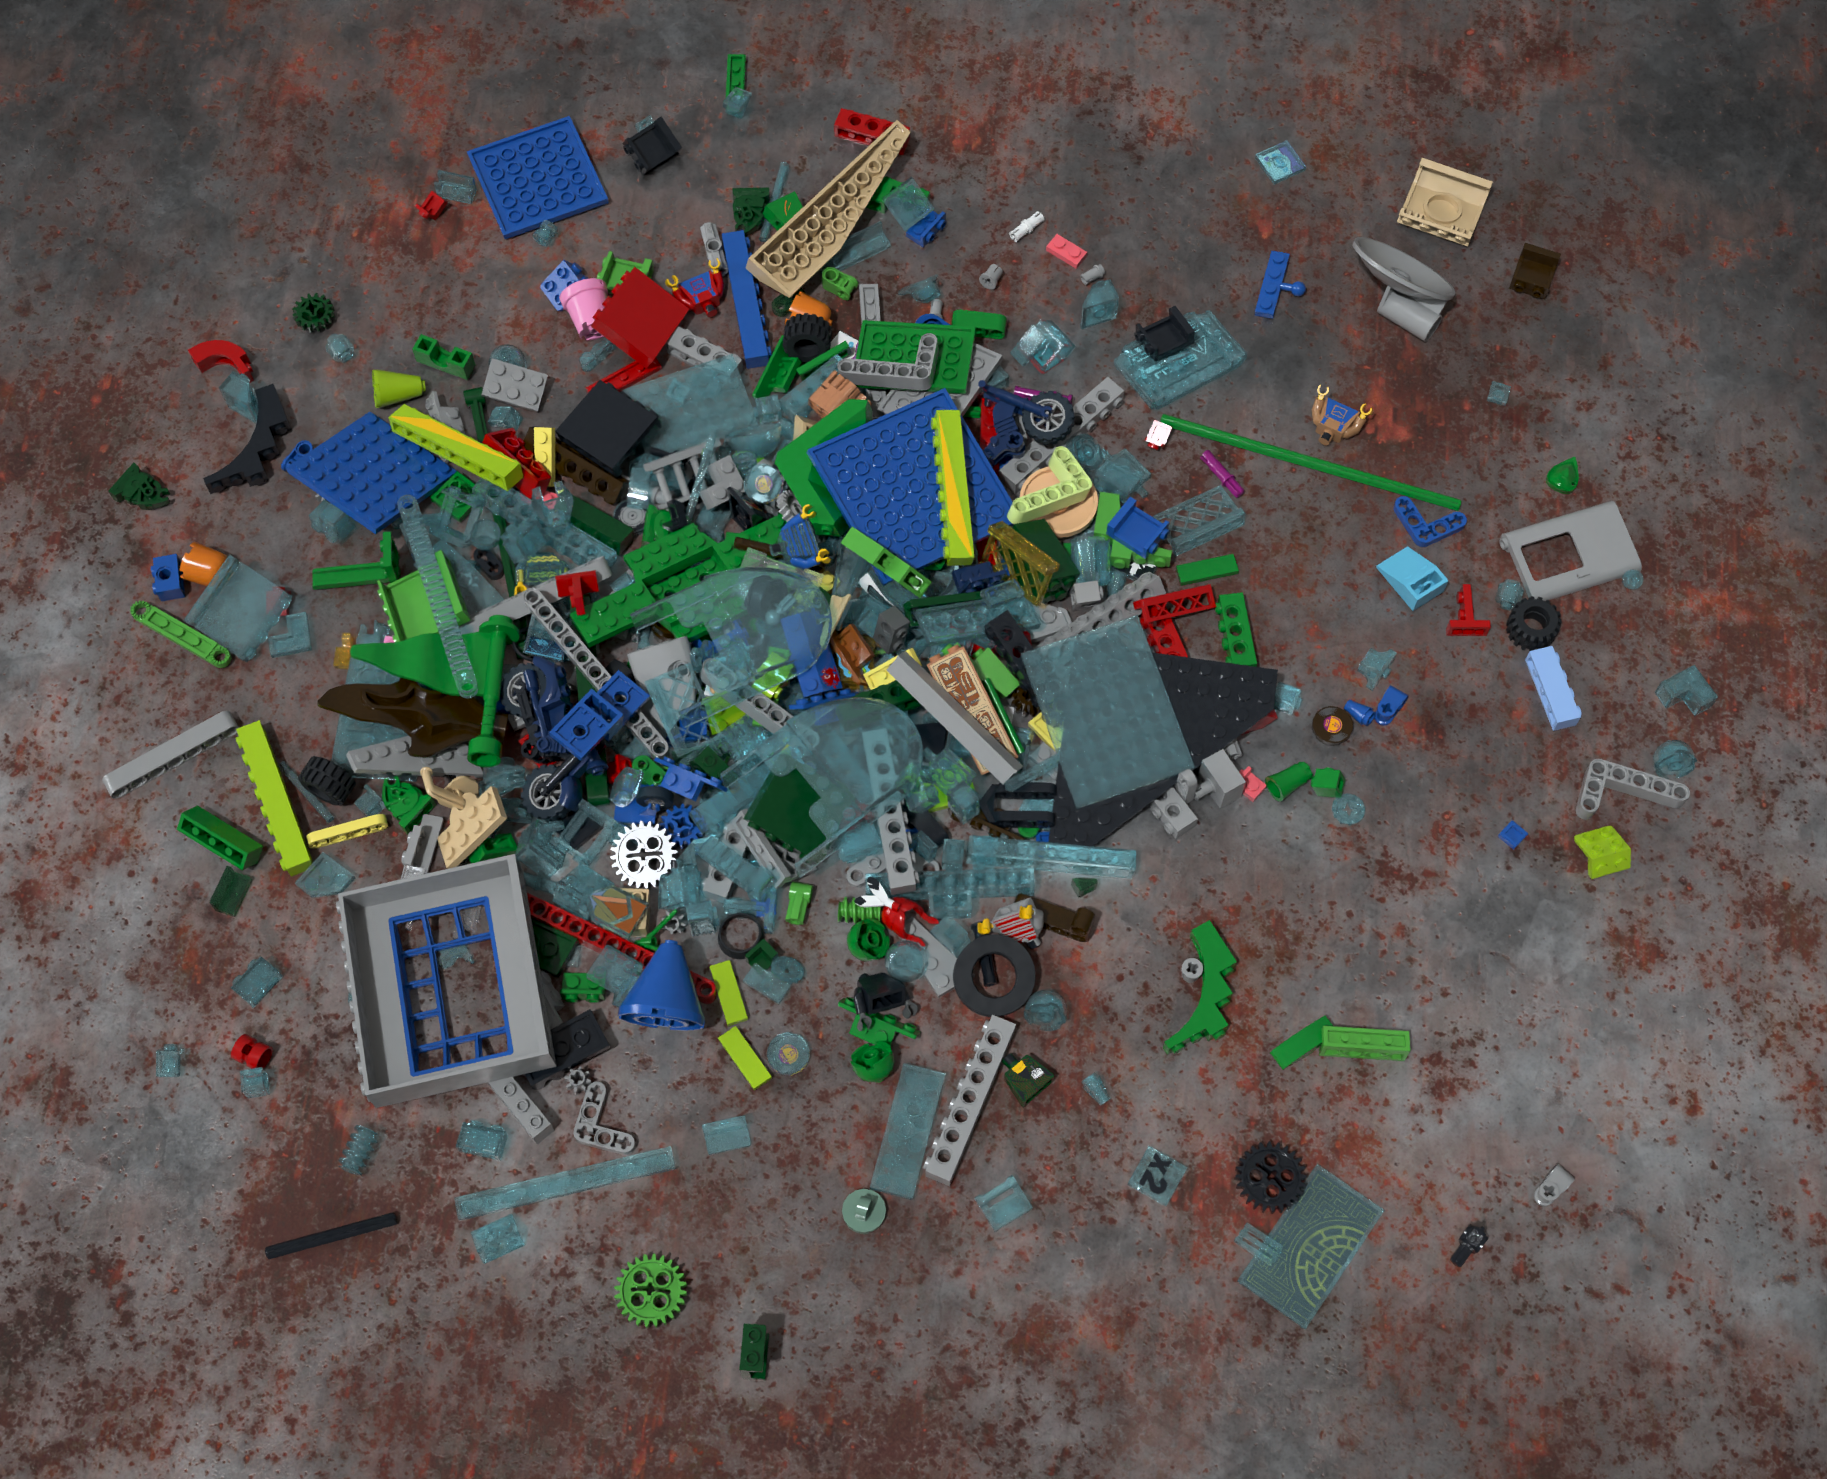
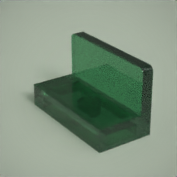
M226 866L209 902L215 911L235 917L252 882L251 877L236 873L232 867Z

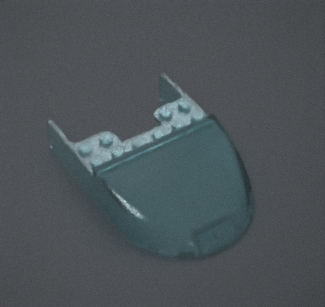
M743 567L706 575L704 576L705 580L630 614L636 631L673 614H676L681 625L686 628H692L704 623L719 653L718 656L708 660L704 667L715 694L678 712L684 728L794 678L811 668L818 661L819 656L826 650L830 641L832 615L825 596L813 582L797 573L776 568Z
M850 697L828 701L809 708L787 720L785 726L720 774L724 787L728 788L761 762H764L771 772L779 777L789 774L796 768L820 796L821 799L810 807L809 816L826 836V840L795 863V870L799 878L902 801L917 783L923 765L921 737L912 720L893 704L870 697Z

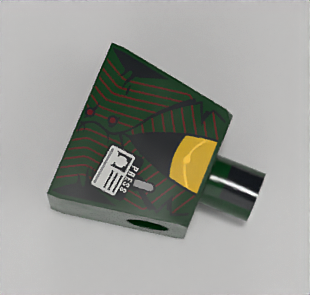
M1010 1053L1002 1060V1063L1009 1069L1004 1074V1080L1023 1108L1054 1081V1075L1029 1055H1025L1018 1061Z

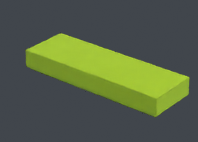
M730 960L711 965L710 970L727 1026L747 1021L748 1017Z
M736 1026L718 1037L719 1042L754 1091L772 1079L770 1073Z

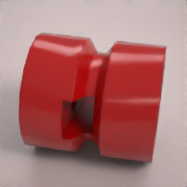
M243 1034L235 1042L231 1051V1058L241 1064L246 1063L247 1067L260 1072L269 1063L273 1048L263 1042L257 1043V1039L248 1034Z

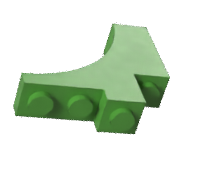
M1100 492L1093 542L1100 545H1112L1109 566L1119 569L1129 568L1131 561L1137 564L1169 567L1172 550L1158 547L1153 555L1149 554L1144 559L1106 535L1107 524L1121 508L1120 494Z
M958 642L954 643L953 645H951V643L947 644L941 650V652L943 653L941 656L947 654V649L957 645ZM989 647L979 648L972 654L973 659L970 657L981 682L989 678L996 693L1001 698L1007 697L1019 686V681Z

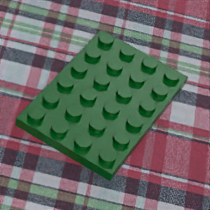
M863 320L856 359L915 364L920 339L927 333L934 334L937 337L939 354L933 384L927 390L856 386L860 388L937 392L946 388L948 393L966 394L976 327Z

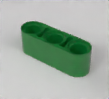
M955 310L952 315L951 325L976 327L975 337L1002 339L1005 336L1007 318L1002 314Z

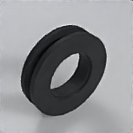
M985 935L973 940L962 950L954 965L953 983L958 997L968 1009L986 1017H991L992 1015L1001 1017L1013 1013L1028 1000L1035 984V967L1028 951L1016 940L1003 935ZM991 954L1000 955L1009 960L1014 967L1016 975L1015 984L1011 991L997 998L988 997L979 992L974 985L972 977L973 968L977 961Z

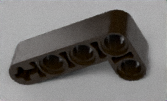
M1019 893L1016 895L1014 903L1031 896ZM1031 897L1036 909L1044 913L1043 929L1079 942H1087L1095 919V914L1091 910L1078 908L1076 912Z

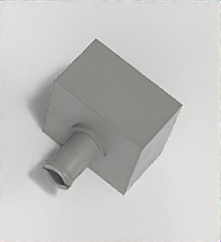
M1223 749L1202 760L1198 774L1202 783L1197 785L1195 800H1199L1210 793L1218 807L1222 809L1241 798L1246 781Z

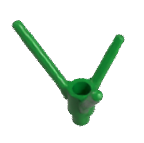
M674 909L646 937L635 940L634 944L646 950L656 951L660 945L655 935L678 912L677 909Z

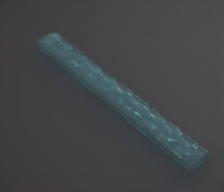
M669 1146L455 1197L457 1217L459 1221L675 1170L672 1148Z

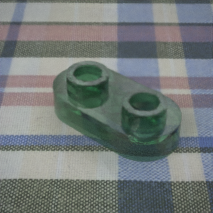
M800 288L790 298L780 294L772 301L773 313L777 316L789 314V308L795 296L799 295L800 291L803 293L805 291Z

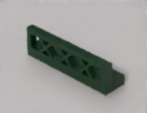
M984 591L910 599L903 604L905 617L910 621L909 628L977 620L983 618L979 602L985 599ZM967 605H974L975 615H970L964 610ZM949 607H953L958 611L956 617L946 613ZM931 609H935L940 613L938 619L934 620L928 615ZM912 611H917L922 615L919 622H913Z

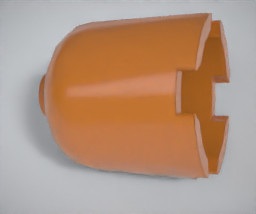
M801 291L799 295L795 296L789 308V311L792 312L790 318L792 316L796 317V314H816L817 317H823L824 321L827 320L829 326H832L833 321L830 320L831 310L828 305Z
M197 542L190 544V547H192L190 553L185 552L181 561L180 571L183 574L180 578L210 588H217L225 580L228 581L230 579L232 570L230 569V561L227 555Z

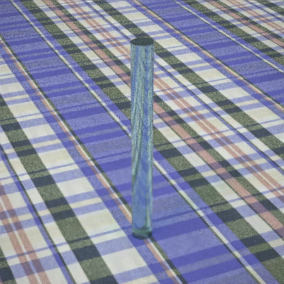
M282 761L279 763L278 767L327 823L334 820L332 814L315 795L301 785L298 776L286 762Z

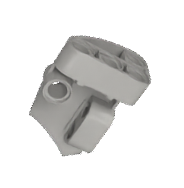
M687 636L647 646L627 654L636 684L650 695V699L640 708V711L664 739L667 738L678 721L696 702L695 675L700 672L701 663L696 657L691 656L692 649ZM647 731L648 737H651L652 732Z

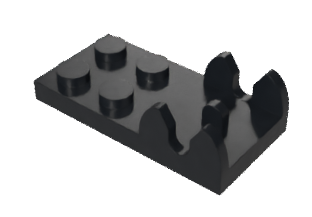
M591 1009L550 1030L557 1067L525 1075L532 1089L540 1090L545 1086L546 1081L561 1079L565 1071L609 1049L610 1046Z

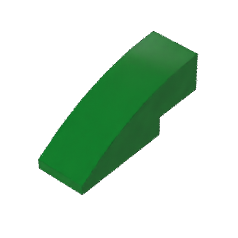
M1326 1016L1303 1028L1270 1052L1282 1070L1312 1054L1321 1046L1322 1027L1333 1026Z

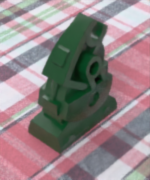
M769 187L732 188L734 220L737 223L735 231H739L742 228L745 229L744 235L746 237L759 229L763 224V212L766 204L770 203Z
M134 462L108 490L116 502L120 503L125 499L130 505H138L142 510L155 509L170 504L168 497L162 498L164 495H170L169 490L162 488L160 483L154 480L151 475L141 472L138 465Z

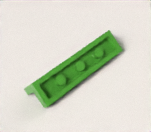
M1335 1026L1322 1027V1044L1319 1048V1056L1405 1061L1410 1053L1409 1031Z

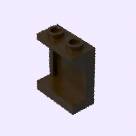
M1525 243L1509 289L1545 300L1561 253Z

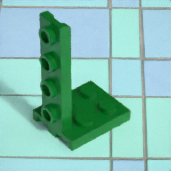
M391 531L383 532V540H380V550L383 552L380 562L315 568L312 570L313 590L378 584V580L382 583H392L398 580L399 576H401V569L399 567L400 554Z

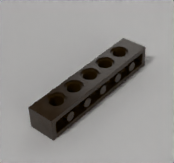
M529 427L523 440L525 442L523 446L526 450H531L533 454L534 427ZM555 436V469H557L558 474L572 478L573 483L588 488V492L593 495H600L608 504L623 503L632 484L631 481L621 475L616 478ZM559 453L561 455V461H559L558 459ZM574 463H576L577 465L576 471L574 469ZM590 472L592 473V476H593V477H592V480H591L590 477H589ZM605 482L608 483V489L605 488Z

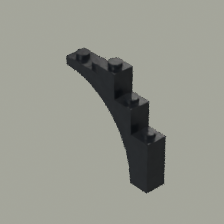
M274 384L255 390L258 400V418L251 439L243 451L230 464L218 472L203 478L210 494L221 492L232 486H238L246 481L250 487L268 481L262 461L271 460L280 455L274 436L282 435L292 430Z

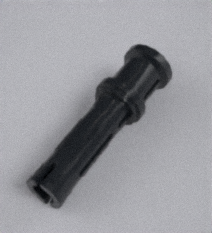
M979 922L970 925L971 930L974 931L975 939L989 935V933H978L977 923ZM992 954L986 955L979 959L984 986H995L997 980Z

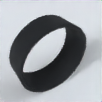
M746 913L729 915L719 927V947L724 954L734 959H745V955L764 939L763 929L758 921ZM748 918L758 926L759 935L757 941L746 950L737 951L730 949L722 941V928L732 919Z

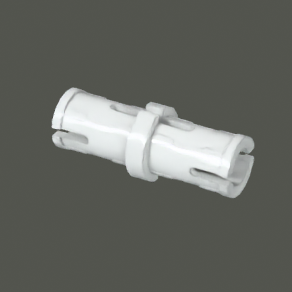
M1037 211L1027 220L1021 221L1017 228L1009 232L1011 239L1017 242L1027 233L1033 232V229L1045 220L1044 216Z

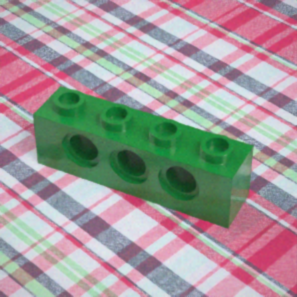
M1243 592L1219 595L1218 602L1215 603V613L1220 617L1218 628L1220 633L1223 632L1222 648L1227 653L1225 663L1257 667ZM1232 614L1235 618H1230L1228 615ZM1231 632H1236V633H1238L1239 635H1238V636H1234V635L1231 634ZM1235 650L1242 651V654L1236 653Z

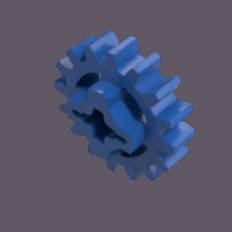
M681 804L679 809L676 805H673L674 810L672 812L667 809V816H661L664 823H659L661 825L660 829L667 828L668 830L665 834L667 836L672 835L669 831V827H671L674 834L670 842H677V844H680L681 849L684 848V844H687L690 848L692 841L698 843L697 837H703V831L701 830L705 829V824L702 823L704 818L699 816L700 812L698 809L693 811L692 805L687 809L684 804ZM691 818L695 820L696 826H694V823H691Z

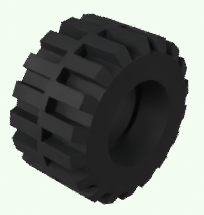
M804 313V315L796 314V317L792 316L790 320H787L784 329V352L789 357H798L802 363H806L830 350L832 328L829 326V322L827 320L824 321V318L821 316L817 317L816 314L809 315V313Z
M1531 596L1528 600L1524 598L1521 602H1517L1507 620L1506 632L1510 634L1508 638L1510 641L1514 640V645L1516 647L1520 645L1524 651L1526 648L1532 651L1549 647L1561 628L1562 619L1559 618L1561 614L1559 611H1555L1557 607L1555 605L1551 606V601L1549 600L1543 601L1542 597L1535 599L1534 596ZM1534 619L1542 625L1543 629H1532L1524 620Z
M317 756L310 758L298 776L299 782L306 790L319 799L338 806L344 804L356 785L353 777L343 768L325 758Z

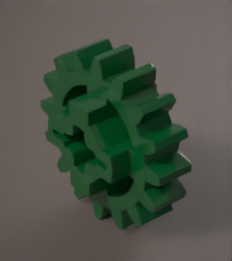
M309 293L306 299L300 297L302 301H296L297 307L292 309L294 312L292 315L297 326H301L304 331L308 328L310 332L313 329L319 332L320 327L326 329V323L331 324V318L335 317V309L330 299H326L325 295L319 297L318 293H315L314 297H311Z

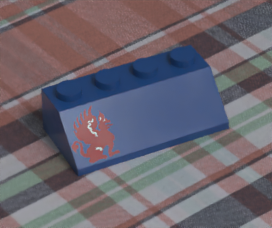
M819 611L800 613L780 619V625L803 699L842 689L829 642L824 650L820 646L824 626Z

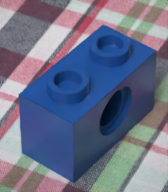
M177 554L153 558L151 573L153 578L155 577V583H152V589L154 594L158 595L161 602L185 597L184 579L180 578L183 574L180 571L181 560Z

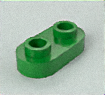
M640 755L633 760L632 769L637 776L649 786L652 784L657 787L661 785L666 774L661 767L645 755ZM641 762L646 763L644 768H639ZM655 776H661L659 781H654Z

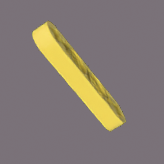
M376 814L311 832L306 836L308 847L321 848L382 831L388 827L387 818L384 814Z

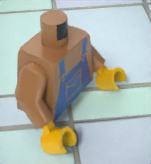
M1319 385L1317 388L1319 395L1315 398L1312 408L1313 423L1317 426L1316 433L1321 435L1319 442L1327 446L1331 440L1340 443L1344 438L1348 439L1358 434L1366 421V416H1370L1373 413V408L1371 407L1368 413H1364V408L1367 404H1363L1360 408L1361 415H1359V411L1328 397L1324 400V396L1328 394L1329 388L1327 387L1326 393L1322 394L1319 391L1321 387Z

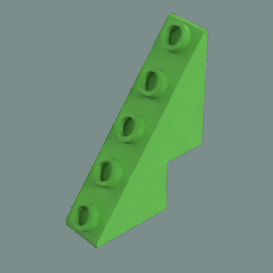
M854 527L850 528L841 541V544L919 598L922 597L932 582Z

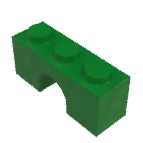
M422 334L412 348L416 362L468 380L476 366L471 352L458 347H454L452 352L446 351L439 345L438 340Z

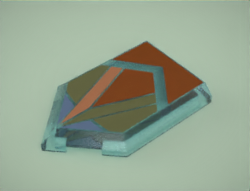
M614 885L584 893L591 921L627 940L630 939L650 903Z

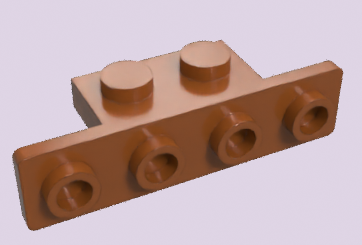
M822 620L823 626L825 628L826 621ZM849 624L840 634L834 630L829 640L832 650L839 655L841 664L849 670L854 683L868 686L861 668L875 656L854 624Z

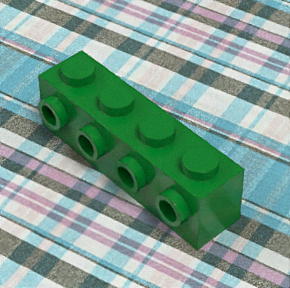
M198 805L181 814L177 827L179 832L242 871L258 863L263 845Z

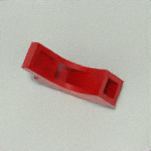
M211 340L188 349L193 362L201 373L217 365H230L240 373L247 384L254 381L251 375L253 370L249 365L251 362L246 352L232 342Z

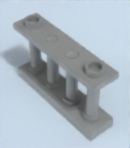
M719 438L705 441L643 464L645 472L653 471V474H656L665 503L657 505L658 509L666 508V511H669L667 501L673 500L663 473L664 466L670 464V467H673L683 495L674 500L684 502L700 496L699 492L711 487L706 485L697 458H699V453L704 452L708 456L710 464L716 462L715 448L721 446ZM686 458L691 463L700 489L692 493L689 492L680 466L682 464L681 460Z

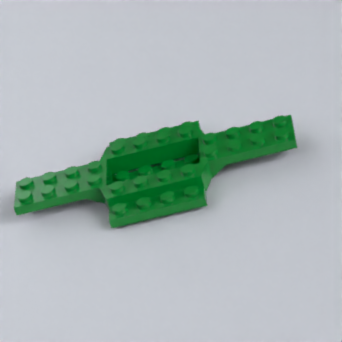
M779 514L720 543H717L705 533H700L694 523L687 525L624 555V561L633 573L635 583L585 606L584 615H577L576 611L570 613V619L589 648L635 625L648 621L659 622L672 632L675 639L687 636L690 643L748 615L744 607L745 597L742 594L740 579L750 570L775 559V557L734 549L735 538L740 537L772 545L779 543L780 546L787 547L788 542L783 540L780 533L781 528L787 522L782 519L783 515ZM794 534L793 537L798 548L802 545L797 534L796 537ZM789 539V540H790V543H791V546H792V549H794L792 540ZM711 556V559L705 560L702 564L697 565L693 568H688L685 572L679 575L671 576ZM708 575L711 577V580L704 583L700 581V577ZM668 576H671L668 580L658 585L655 584L651 586V588L647 589V586H650ZM668 592L676 594L675 598L671 600L666 599L664 596Z

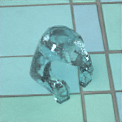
M553 482L559 497L544 501L540 486L532 489V508L544 524L552 530H562L567 527L571 521L574 498L572 493L563 485V482Z

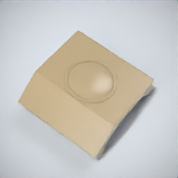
M1422 158L1406 201L1400 210L1397 222L1468 246L1493 182Z

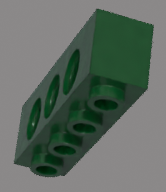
M896 680L895 682L880 685L875 689L863 691L858 695L835 702V712L844 732L847 733L920 707L921 704Z

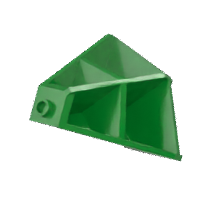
M848 399L777 452L775 464L802 509L805 505L809 504L812 508L807 513L816 512V516L809 518L817 536L840 537L849 529V526L807 455V450L872 421L873 410L868 400Z

